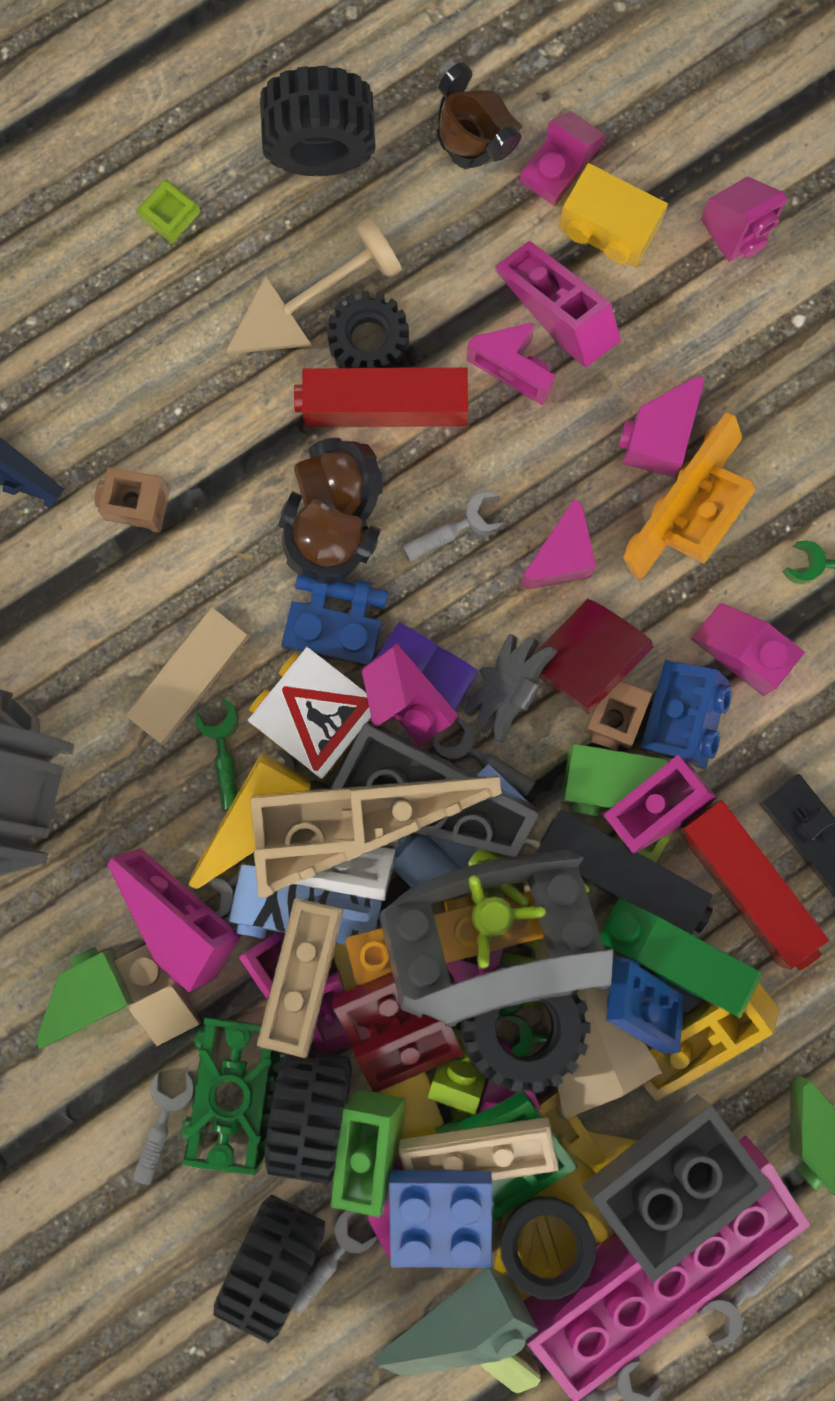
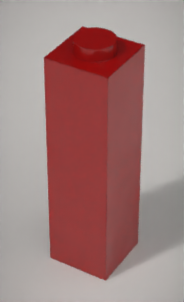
M468 367L302 368V384L294 385L295 412H302L306 427H467Z
M723 800L711 803L676 830L779 967L793 969L796 966L798 970H802L821 957L822 953L819 948L826 944L829 939Z

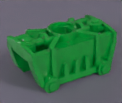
M205 1016L204 1027L200 1026L194 1040L196 1050L199 1051L198 1057H200L192 1103V1115L186 1117L181 1127L183 1140L187 1141L183 1165L223 1172L256 1175L265 1162V1147L271 1106L280 1065L286 1053L262 1047L260 1063L245 1076L247 1062L241 1060L242 1048L249 1044L255 1031H261L262 1024ZM221 1027H224L226 1042L231 1047L230 1059H223L222 1069H220L217 1064V1057L222 1034ZM234 1082L241 1087L244 1099L240 1107L228 1110L218 1103L216 1092L222 1083ZM215 1115L213 1131L219 1132L218 1143L211 1148L206 1159H199L207 1136L208 1121ZM239 1122L249 1137L245 1165L235 1163L234 1150L229 1144L230 1134L237 1133Z

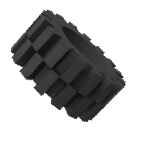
M361 291L362 299L356 300L354 294L346 297V306L341 302L336 305V315H330L328 320L329 329H327L331 356L335 358V364L338 368H397L398 363L403 365L406 360V351H409V326L406 323V314L403 309L398 311V303L391 298L387 303L383 293L377 292L376 298L372 299L369 297V291ZM367 322L378 324L386 333L384 344L379 349L370 352L358 349L351 340L354 329L360 324Z

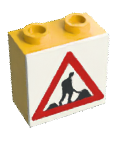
M306 647L300 655L294 653L284 663L279 671V675L282 678L270 692L268 689H265L255 699L249 709L253 714L247 721L326 783L349 754L364 723L372 722L366 692Z

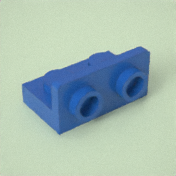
M665 660L640 749L646 753L674 758L679 755L695 767L706 769L709 758L713 759L718 751L720 734L717 728L721 713L726 714L731 704L732 688L729 686V681L719 670Z
M622 957L613 958L606 1020L663 1054L680 1053L685 996L668 986L665 979L653 976L640 968V964L635 960Z

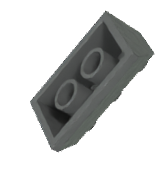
M698 1094L582 1184L591 1200L652 1283L656 1282L773 1188L714 1107Z

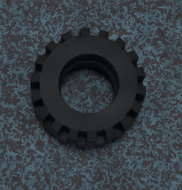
M304 66L280 73L279 77L271 78L267 82V86L262 88L260 98L262 149L265 158L270 160V163L275 167L303 176H329L354 170L360 167L362 163H366L371 159V154L376 149L373 92L367 81H362L361 76L355 73H348L347 70L338 67Z
M521 962V963H513V964H504V965H502V966L496 967L495 970H493V971H491V972H495V971H498V970H502V969H505V968H509V967H513V966H517V965H521V964H525V963H522V962ZM574 990L571 995L539 1000L549 1012L551 1031L545 1045L538 1052L530 1056L513 1055L500 1045L495 1033V1021L500 1009L462 1020L459 1032L461 1041H463L466 1048L465 1053L469 1060L477 1067V1070L485 1077L511 1091L522 1093V1090H529L535 1093L544 1091L543 1087L549 1085L555 1087L564 1082L562 1077L568 1072L573 1074L580 1066L576 1063L580 1054L585 1055L589 1045L584 1044L586 1033L591 1034V1022H586L584 1012H588L585 1000L579 999L577 995L579 990Z
M309 1051L308 1058L285 1054L276 1081L267 1131L265 1165L268 1175L329 1184L334 1177L343 1109L341 1108H344L345 1103L349 1099L352 1065L349 1057Z
M273 1194L262 1202L215 1299L213 1316L268 1344L275 1339L282 1330L321 1246L325 1235V1221Z

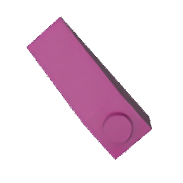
M530 240L495 266L499 276L554 341L585 368L621 342L611 302Z
M141 848L112 857L108 863L109 870L154 961L169 974L175 983L183 986L188 992L216 979L241 935L237 934L235 929Z

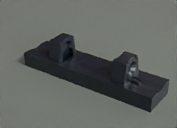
M796 774L759 804L835 898V817L802 776Z

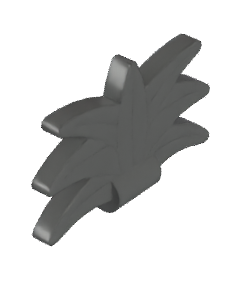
M513 634L507 636L500 650L496 668L482 667L480 669V673L487 683L478 690L464 710L469 716H473L480 710L478 728L485 733L495 720V739L500 743L505 742L509 727L521 709L525 711L528 709L540 688L536 683L541 671L557 653V650L550 646L533 655L539 644V641L534 638L524 641L516 648L517 637Z

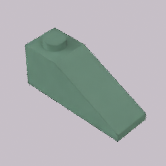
M484 1268L378 1353L374 1359L377 1366L403 1377L497 1362L520 1352L525 1346V1341L536 1333L538 1328L514 1282L508 1276L493 1268Z

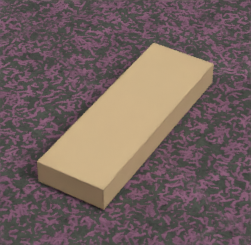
M211 607L125 716L160 744L164 745L250 637Z
M298 898L294 899L257 1046L308 1058L344 914L343 909Z
M549 1117L400 1139L399 1153L404 1170L492 1171V1180L558 1171V1159Z

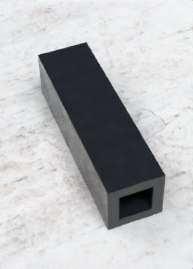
M562 809L556 812L535 850V853L571 850L584 857L579 865L582 880L617 900L621 898L662 918L691 935L694 931L701 933L712 915L713 908L708 906L713 897L712 894L640 853H632L626 845Z

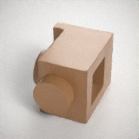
M108 467L105 481L100 480L97 484L95 506L98 507V512L106 521L148 528L151 531L161 533L170 489L160 476ZM131 497H139L135 509L126 507V502Z
M621 681L591 712L584 733L593 736L590 743L597 748L618 751L619 747L624 749L630 748L633 745L652 693ZM608 712H616L620 715L621 725L619 727L613 728L606 723L605 717Z

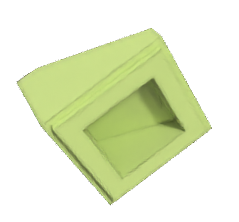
M521 1350L512 1357L497 1362L480 1364L482 1368L515 1393H521L534 1388L541 1381L537 1361L524 1350Z

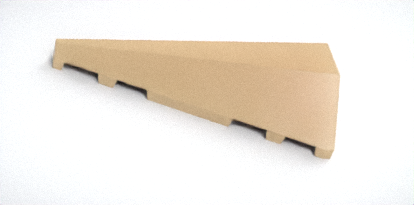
M487 776L253 795L251 797L258 898L272 895L282 888L298 881H304L323 870L354 859L418 831L421 827L459 813L462 809L490 797L500 795V777Z
M528 881L523 882L525 892L530 891ZM544 937L537 939L538 947L531 950V956L541 960L549 959L550 956ZM598 987L581 989L577 992L579 999L585 1000L588 1012L584 1013L586 1022H591V1034L586 1033L584 1044L589 1045L586 1054H580L576 1061L580 1066L573 1074L569 1072L562 1077L564 1082L557 1085L560 1103L557 1104V1111L561 1119H568L622 1097L662 1073L644 1042L606 1020L608 1011L607 998L610 988L599 990ZM542 1003V1021L543 1025H546L548 1027V1033L550 1035V1015L547 1008Z

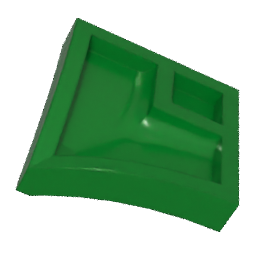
M522 1090V1093L518 1092L505 1101L478 1114L440 1125L436 1128V1133L544 1118V1116L527 1093ZM552 1127L551 1131L558 1159V1171L492 1180V1218L494 1221L578 1168L572 1154Z

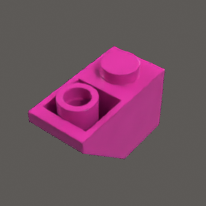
M747 176L710 197L702 214L701 221L728 262L742 254L745 258H748L761 251L768 244L769 240L767 238L771 230L780 222L778 217L788 199L783 191Z

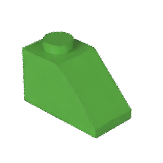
M573 744L568 750L560 803L571 805L570 813L598 817L599 810L607 811L614 807L666 765L668 760Z
M93 947L69 959L72 968L58 975L35 1040L39 1050L134 1003L114 962L117 960L114 950L99 953L97 948Z
M796 1075L791 1080L790 1151L801 1163L795 1170L816 1192L821 1187H824L835 1196V1107L810 1080Z
M358 1089L345 1103L344 1108H341L343 1109V1117L334 1171L332 1208L380 1218L389 1191L390 1170L395 1169L399 1155L406 1098Z

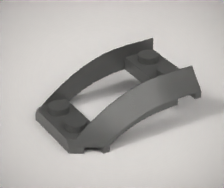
M571 850L507 857L454 870L409 888L385 908L379 916L400 1008L419 1017L422 1014L443 1021L445 1027L455 1026L459 1021L521 1003L571 995L574 990L598 987L599 990L608 989L611 986L613 949L604 950L579 870V865L584 857ZM473 875L479 878L482 889L528 881L535 907H543L546 910V914L538 918L550 958L505 968L451 986L431 905L470 893L469 878Z

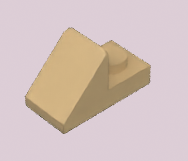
M147 945L114 961L134 1002L128 1006L129 1011L156 1046L201 1024L184 987L175 983L169 974L154 961Z

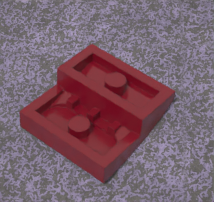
M587 598L534 654L550 646L557 650L556 655L541 671L539 678L558 694L562 692L589 715L654 646L652 640L636 627L606 607Z
M392 972L331 998L333 1009L353 1046L355 1059L372 1092L382 1091L464 1055L453 1026L445 1027L443 1021L425 1014L419 1017L400 1008Z

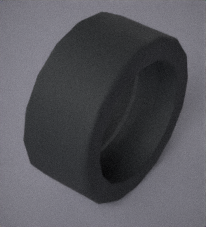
M534 1197L525 1201L507 1217L500 1235L501 1260L508 1277L521 1291L539 1299H560L577 1291L588 1279L596 1258L595 1237L587 1219L571 1203L557 1197ZM539 1216H554L563 1220L572 1229L577 1241V1254L573 1265L564 1274L555 1278H541L532 1274L522 1264L518 1254V1239L521 1230L530 1220Z

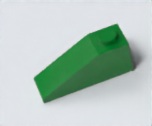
M621 898L617 901L600 933L603 945L609 950L613 949V952L618 956L635 960L640 964L641 968L738 1018H741L763 975L747 964Z

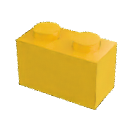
M588 163L562 208L559 229L563 230L571 240L577 243H588L604 251V254L613 262L618 264L627 263L637 268L662 223L668 203Z

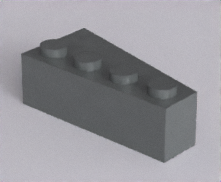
M372 722L364 723L331 789L475 778L478 776L380 725L375 727ZM501 789L500 795L485 799L462 809L459 813L421 827L414 833L426 836L431 835L452 840L455 843L517 857L539 814L540 808Z

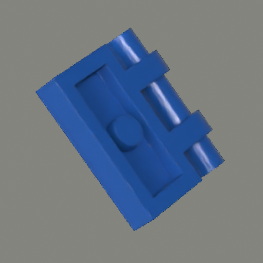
M297 575L295 589L312 592L310 605L291 602L281 643L282 648L302 653L308 647L320 657L364 667L372 662L377 648L382 621L366 618V610L368 605L385 608L389 591L373 588L372 582L358 580L356 584L342 580H336L335 584L316 583L315 580L304 575ZM328 596L353 601L350 614L326 609Z

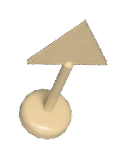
M366 216L357 223L356 231L365 248L364 251L286 304H284L265 275L226 350V354L312 346L292 316V313L371 259L382 274L387 277H393L401 272L402 267L374 221L369 216Z

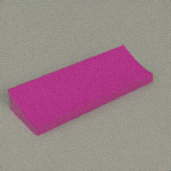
M746 1135L738 1141L773 1188L656 1282L652 1283L615 1232L595 1247L596 1258L591 1273L577 1291L560 1299H539L531 1295L524 1300L538 1328V1331L529 1337L526 1343L572 1401L582 1399L811 1226L771 1163ZM568 1267L567 1269H565V1270H564L562 1273H560L558 1276L564 1274L570 1267Z

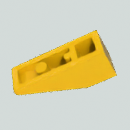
M261 752L192 871L189 885L195 889L200 888L254 852L255 841L251 797L253 795L310 791V779Z
M758 983L741 1018L705 1000L683 1016L680 1053L663 1054L647 1045L662 1073L642 1085L655 1102L663 1099L773 1035L780 1011L779 1007L760 983Z

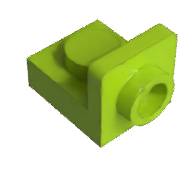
M454 1029L464 1055L438 1066L428 1098L475 1115L486 1077L469 1060L465 1053L464 1043L460 1038V1032Z

